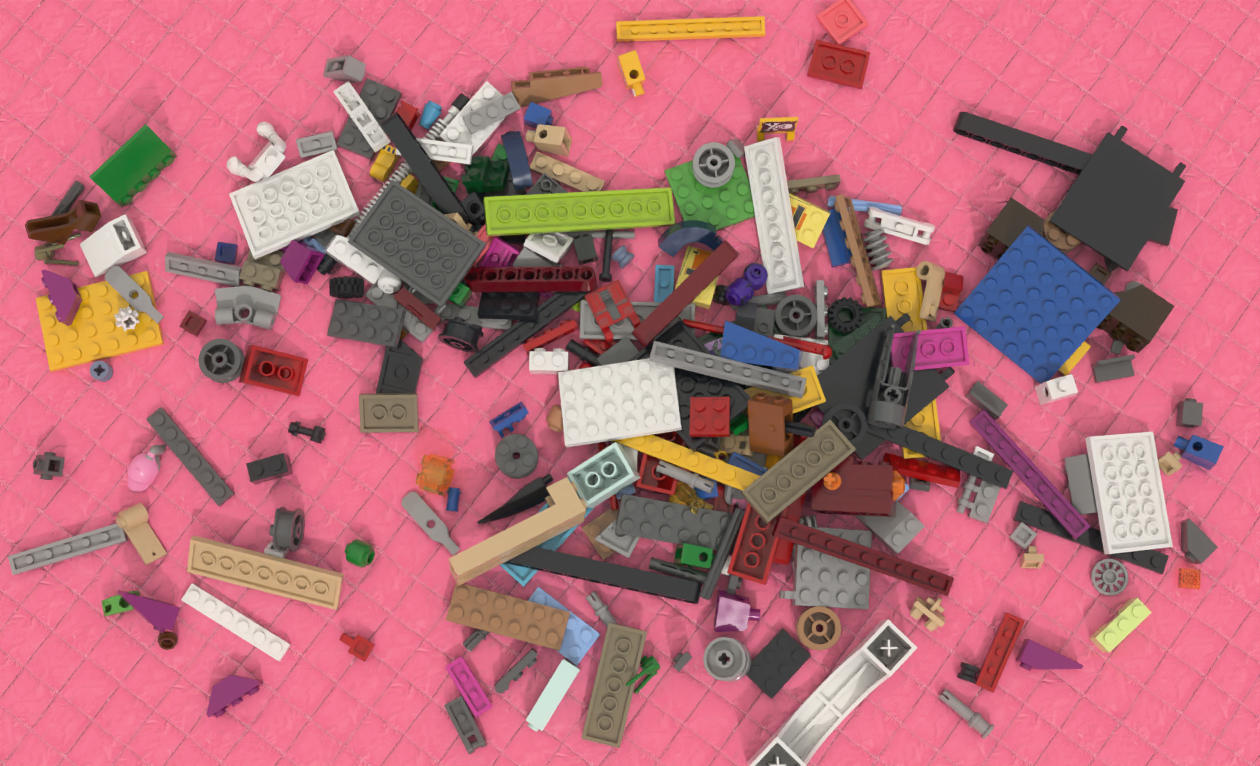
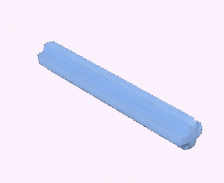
M829 196L828 207L834 208V202L837 201L835 196ZM852 199L854 210L868 212L870 207H876L882 211L899 216L902 213L901 205Z

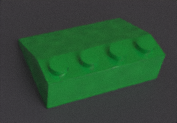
M145 124L104 162L90 178L123 208L133 201V197L138 192L144 191L147 184L152 179H156L165 167L170 166L177 155Z

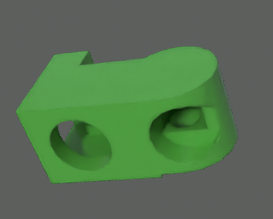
M140 591L129 592L132 594L140 595ZM119 595L101 601L105 617L134 610Z

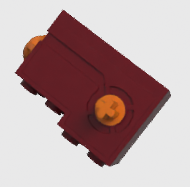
M849 455L812 486L811 510L818 514L895 517L896 500L905 492V479L889 462H878V465H873L867 461H858L854 456Z

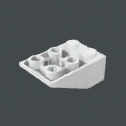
M126 214L108 222L80 243L95 277L106 273L112 266H121L147 253L133 221Z

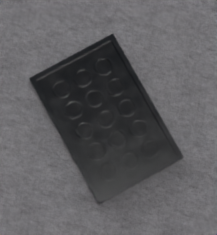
M679 320L654 340L712 355L682 320ZM654 341L629 361L650 358ZM674 367L682 430L675 432L695 452L713 437H690V397H730V423L748 410V400L751 397L736 382Z

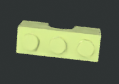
M1131 598L1117 611L1118 615L1113 620L1102 625L1090 637L1092 642L1103 653L1111 652L1152 613L1138 598Z

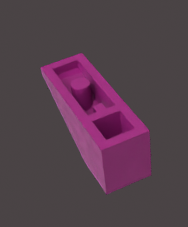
M118 590L117 594L148 623L154 625L153 629L165 632L166 629L173 630L180 607Z
M1030 639L1024 640L1015 660L1020 663L1019 666L1028 671H1031V669H1082L1084 666Z

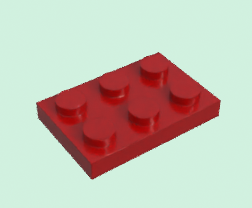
M816 39L807 77L862 89L871 52Z

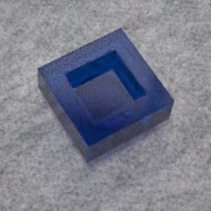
M218 242L215 261L235 264L238 245Z

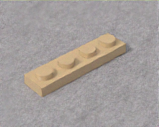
M538 151L529 167L531 171L543 175L545 172L554 181L579 192L602 191L605 185L604 180Z

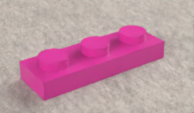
M463 656L445 666L475 717L493 707Z

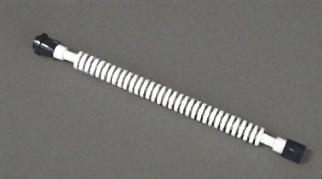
M460 93L451 104L452 107L448 110L447 116L443 120L439 118L438 122L434 124L435 126H432L428 133H426V137L422 139L440 141L439 135L470 99ZM405 160V163L402 162L401 166L397 168L398 170L394 171L395 174L391 175L398 184H401L409 173H414ZM383 184L382 188L379 189L380 193L377 192V196H373L374 200L371 199L367 207L363 208L366 212L362 210L360 212L362 215L357 216L359 219H354L356 224L347 238L350 239L386 189V185ZM325 253L316 270L324 276L326 273L330 275V271L338 262Z

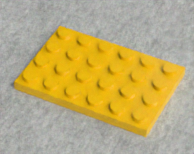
M144 271L129 275L151 297L152 304L156 308L149 272ZM107 281L78 287L82 302L72 325L69 326L57 320L55 315L56 307L51 304L48 295L36 298L49 369L52 372L164 345L160 322L157 324L145 312L137 311L139 314L137 318L140 322L136 323L134 330L127 329L124 331L122 326H116L115 322L117 320L114 314L119 312V308L123 309L130 306L132 311L136 309ZM134 292L132 298H137L138 292Z

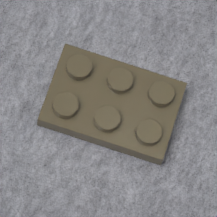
M418 393L359 394L360 433L419 432Z

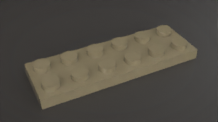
M829 420L815 432L814 437H808L744 489L741 495L767 524L851 455L856 448L835 424Z
M609 622L581 739L620 748L635 682L630 686H626V683L638 673L647 631Z

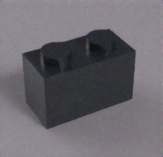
M285 453L246 463L250 482L254 484L293 474L289 456Z

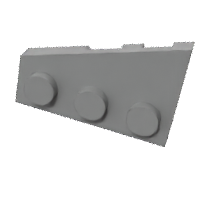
M616 519L594 540L629 558L640 537L615 533Z

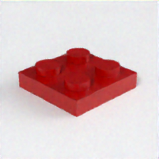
M690 397V437H730V397Z

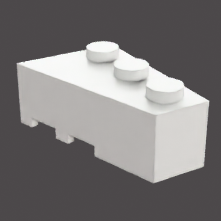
M335 235L324 249V252L369 284H374L384 267L348 243L349 238Z

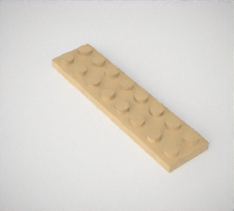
M194 535L190 539L187 572L334 610H337L339 607L343 573Z

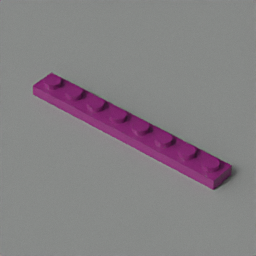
M985 409L969 422L1074 539H1077L1091 527Z

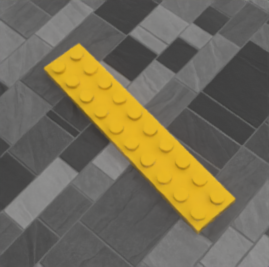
M917 267L881 271L886 319L891 315L896 321L907 313L910 316V320L901 326L904 332L927 330L926 320L919 318L923 302L921 279L916 273ZM936 399L903 426L941 441ZM902 447L904 459L925 458L921 454Z

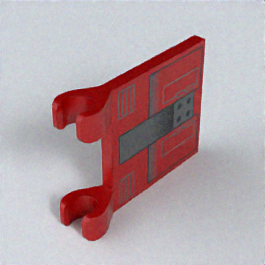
M619 279L584 296L607 342L613 340V334L609 326L628 317L634 329L641 324Z

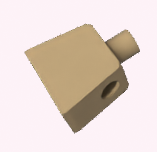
M539 124L536 131H527L526 141L534 142L538 150L569 157L573 139L565 127Z

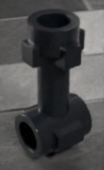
M297 421L291 422L288 433H291L292 436L297 437L298 433L310 436V441L320 444L326 436L325 428L314 426V429L302 427L301 423Z

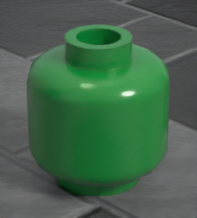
M355 539L345 547L346 560L355 566L362 568L370 565L374 560L375 551L373 546L367 542Z

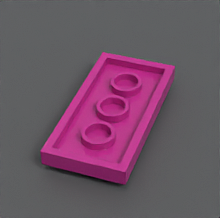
M965 326L923 330L918 335L914 371L970 365ZM916 331L894 334L890 352L891 367H898L902 369V372L905 371L912 335Z

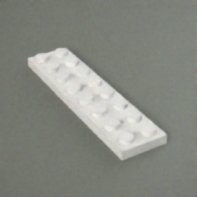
M775 137L744 146L762 262L768 273L766 281L768 294L804 287L780 138Z

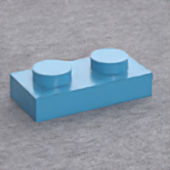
M656 265L654 302H663L673 292L675 266Z

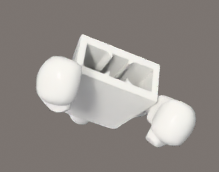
M265 121L257 125L256 131L259 135L270 141L248 167L236 156L229 158L226 166L230 173L257 182L268 178L285 159L286 143L279 137L272 124Z

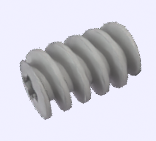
M877 229L862 234L867 235L863 242H869L865 249L871 250L867 257H873L869 263L876 264L872 271L890 266V263L894 261L893 258H887L892 252L885 250L889 247V243H883L887 239L886 236H881L885 232L884 229Z

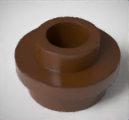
M170 631L162 632L158 636V643L162 649H173L178 643V636Z

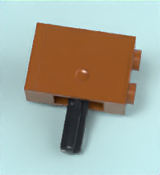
M760 392L748 400L750 451L784 458L794 449L793 434L814 437L816 432L814 426L793 422L791 399H786L783 396H770Z

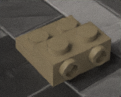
M250 250L247 261L244 260L239 276L243 285L252 287L258 285L261 286L262 290L272 292V290L279 291L285 271L280 263L284 252L274 251L254 259Z

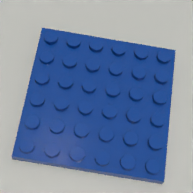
M1028 225L954 314L1042 384L1052 378L1121 301V298Z

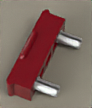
M402 287L397 294L393 295L400 305L432 331H436V327L442 321L439 315L446 308V305L443 308L438 306L433 312L413 295L416 291L413 287H410L408 290Z

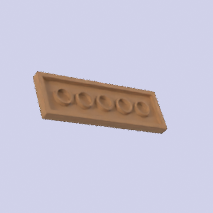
M845 194L835 196L837 201L834 204L836 211L841 214L840 226L847 235V238H845L846 246L848 249H851V264L853 268L856 267L858 273L856 281L858 286L862 287V302L867 307L881 306L882 303L869 258L867 257V251L851 196Z
M456 583L446 621L560 651L570 612L466 584L458 586Z

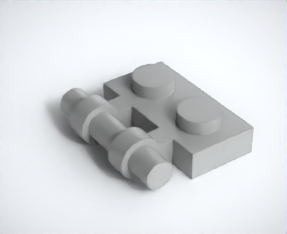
M969 475L967 482L963 486L962 497L958 499L956 512L964 514L965 508L970 509L968 517L987 524L1001 487L983 480L980 482L979 487L975 486L977 478ZM971 492L976 493L973 503L968 501Z

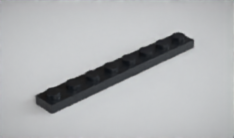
M594 290L557 292L537 307L535 320L518 321L464 361V364L474 378H477Z
M867 422V433L1007 489L1013 470L906 426H903L901 430L874 426Z
M1021 501L1019 502L1013 518L1014 521L1023 522L1025 525L1104 553L1100 530L1090 527L1077 539H1074L1049 511ZM1152 549L1106 554L1160 575L1163 574L1169 557Z

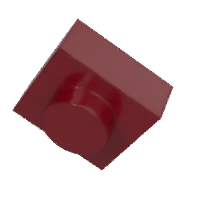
M189 310L179 327L198 337L207 320Z

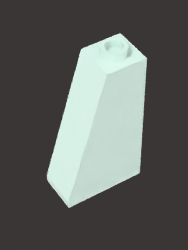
M566 659L561 661L526 719L529 722L528 727L536 732L539 729L541 731L544 730L580 672V668Z

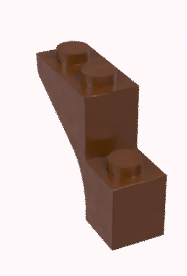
M79 200L73 209L64 214L28 220L25 228L29 239L65 245L74 229L92 232L101 218V213L97 203Z

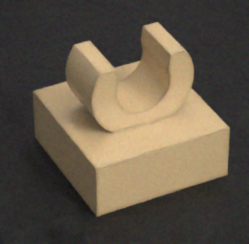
M1177 451L1173 455L1170 452L1165 453L1158 458L1159 468L1167 476H1170L1183 466L1179 462L1182 456Z
M1028 546V550H1026V553L1023 554L1020 560V568L1040 569L1044 562V554H1037L1036 546Z

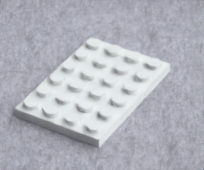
M334 150L229 194L254 259L288 246L292 240L300 241L340 224L346 219L361 215Z
M647 358L558 372L566 447L682 430L675 368L672 366L652 362Z
M1153 432L1085 438L1104 555L1173 547Z

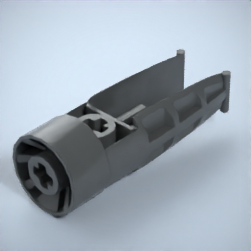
M892 324L887 328L888 333L876 374L867 422L882 428L901 430L904 425L912 385L918 335L921 331L918 330L912 335L901 387H899L902 369L898 367H890L886 384L884 382L895 325ZM879 388L885 389L880 395V401H877ZM891 393V396L894 397V399L890 400V397L887 396V394ZM901 393H904L902 405L897 404L901 399Z

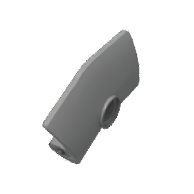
M252 286L215 289L217 302L215 320L217 325L244 323L268 330L273 328L280 306L281 295ZM249 310V316L242 318V312Z

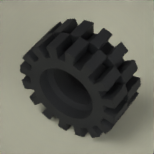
M347 276L331 278L329 280V295L343 299L363 297L364 280L358 277Z
M846 297L837 299L828 310L827 317L829 318L828 323L831 324L830 327L832 329L835 328L836 332H842V334L855 331L863 320L864 312L861 310V304L858 305V301H853L850 297L848 299ZM841 309H849L852 312L853 318L850 322H842L839 319L838 312Z

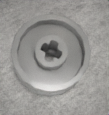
M721 637L709 643L705 649L703 661L705 669L713 678L733 682L740 680L747 674L751 665V655L746 645L739 640ZM726 657H730V661L726 663Z

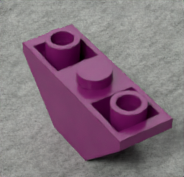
M45 269L42 270L43 277L41 280L45 288H48L50 292L48 298L51 304L56 307L55 315L57 320L67 326L72 325L82 302L76 283L69 278Z
M229 675L212 688L206 713L207 716L218 718L227 712L225 709L230 705L235 707L243 701L242 697L247 694L251 696L260 690L259 686L263 684L262 680L238 675Z

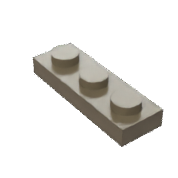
M840 174L789 180L787 185L789 193L796 195L800 191L813 193L817 192L818 189L824 188L826 191L834 190L836 187H839L841 180Z

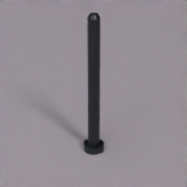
M613 229L606 230L603 269L602 273L599 274V280L603 282L612 281L610 264Z

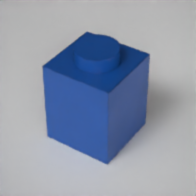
M530 102L523 119L525 125L537 129L539 124L551 126L554 117H552L550 109Z

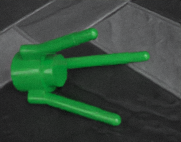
M652 655L648 658L646 656L641 658L640 664L642 663L640 667L642 671L626 683V686H630L643 675L647 676L636 688L635 694L661 668Z

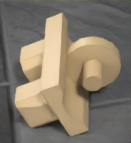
M917 596L914 600L910 615L917 620L923 613L929 618L924 623V626L931 632L939 626L942 627L946 619L940 614L945 610L939 605L942 601L941 598L938 597L934 601L928 597L925 602Z

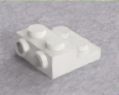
M563 232L530 234L525 240L524 246L558 263L569 252L574 238Z

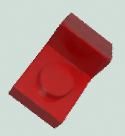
M945 272L938 309L949 312L956 311L960 293L963 291L962 275Z

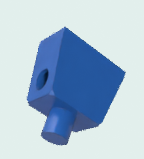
M1192 435L1189 440L1178 436L1173 445L1183 450L1182 458L1209 471L1216 465L1224 447L1196 435Z

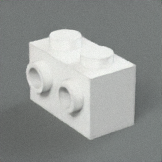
M535 348L534 351L529 353L530 374H558V372L569 371L568 352H565V349L559 348L553 349V352L546 351L543 348Z

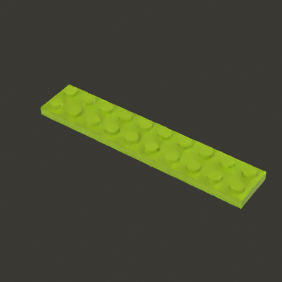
M671 187L484 197L483 199L487 236L675 225Z

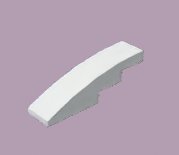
M349 81L333 91L374 152L390 143L389 138Z

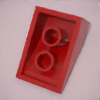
M248 345L239 383L300 396L308 359L255 345Z

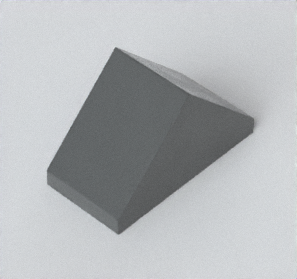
M747 302L743 306H737L735 324L753 331L757 303Z

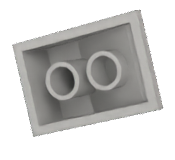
M897 500L895 517L854 515L894 555H897L925 527Z

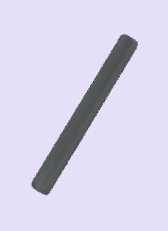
M736 508L701 589L700 597L709 600L739 532L745 510L741 508Z

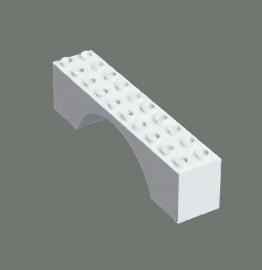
M889 619L881 620L746 763L749 766H807L814 753L845 717L875 688L891 677L918 647Z

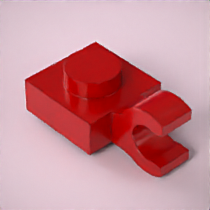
M343 633L339 639L350 646L348 653L366 662L376 645L360 635H357L356 639Z

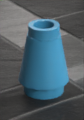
M429 100L424 106L419 125L429 130L442 113V107Z

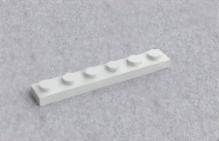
M194 583L190 585L181 599L279 662H281L291 646L290 643Z

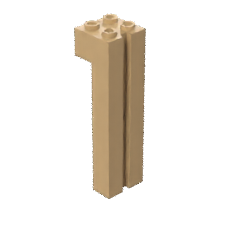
M568 477L546 487L549 496L545 500L549 508L449 558V570L457 585L459 586L584 522L587 505L583 498L579 499L575 483L573 481L570 482Z

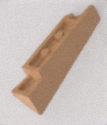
M587 67L529 72V80L511 81L512 93L519 106L524 107L528 106L530 102L536 104L602 87L601 72L590 73Z

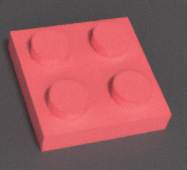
M838 0L816 16L818 22L838 45L849 40L869 24L851 0Z

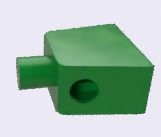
M681 543L676 546L674 564L710 569L716 554H713V549Z

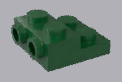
M489 156L472 157L471 164H465L466 174L462 175V184L466 186L468 193L504 191L510 170L508 161L491 162Z

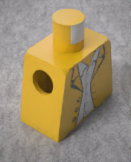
M636 50L618 56L616 63L626 89H632L634 97L645 94L642 86L645 82V76ZM630 75H635L636 79H632Z

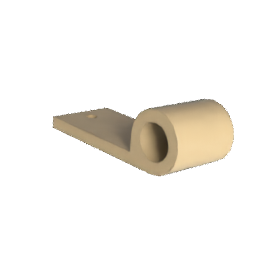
M923 261L916 269L917 276L927 281L919 318L935 322L945 278V270L942 266Z
M138 503L117 514L116 522L118 526L123 528L145 565L167 555L147 522L149 517L143 504Z

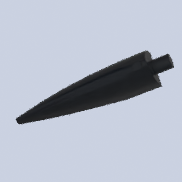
M548 474L543 478L540 476L528 483L501 507L477 521L478 524L515 515L546 501L545 498L549 496L546 485L554 480L551 474Z

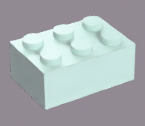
M617 442L567 473L570 480L575 483L580 498L584 499L589 508L596 507L641 478L623 445Z

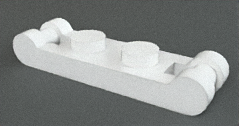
M876 207L869 208V217L864 223V226L874 230L884 229V233L929 245L931 241L930 235L935 229L933 224L895 215ZM876 217L881 218L880 223L875 221ZM918 230L924 231L923 235H918Z

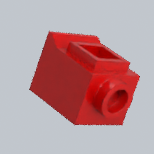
M401 100V108L398 107L396 112L402 117L410 130H412L420 116V113L417 112L418 108Z

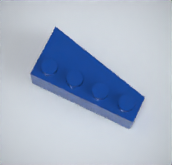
M725 321L720 357L744 363L800 370L802 350L732 322Z

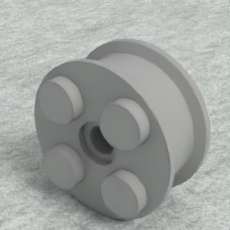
M711 142L704 144L694 155L693 174L696 180L706 187L716 188L723 186L733 175L735 159L731 150L721 143Z

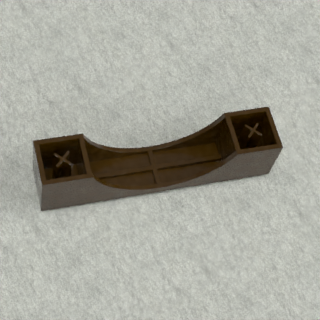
M1010 198L978 246L981 247L983 252L991 254L998 261L1028 225L1043 236V218L1013 198ZM1142 284L1127 291L1113 292L1121 298V301L1096 327L1107 332L1112 339L1125 344L1130 351L1137 353L1151 342L1174 308V305Z

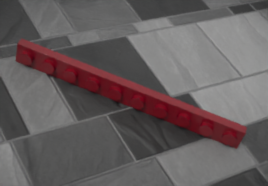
M778 516L771 534L948 596L954 577L780 516Z

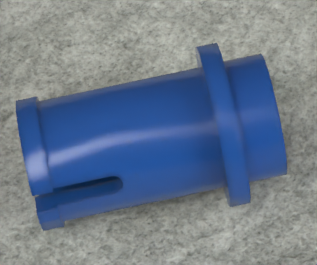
M449 487L448 491H446L448 493L446 510L458 512L459 494L462 492H460V488Z

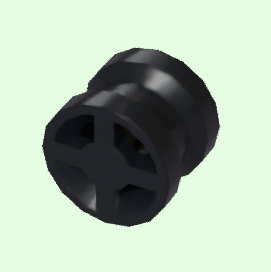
M716 285V294L713 296L712 301L729 306L730 303L726 299L727 286Z
M961 662V671L957 673L956 677L975 684V676L980 668Z

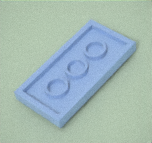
M538 587L528 601L570 612L561 649L557 651L577 666L600 636V633Z

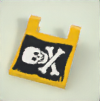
M798 117L760 118L758 127H756V141H764L765 134L787 133L786 141H794Z

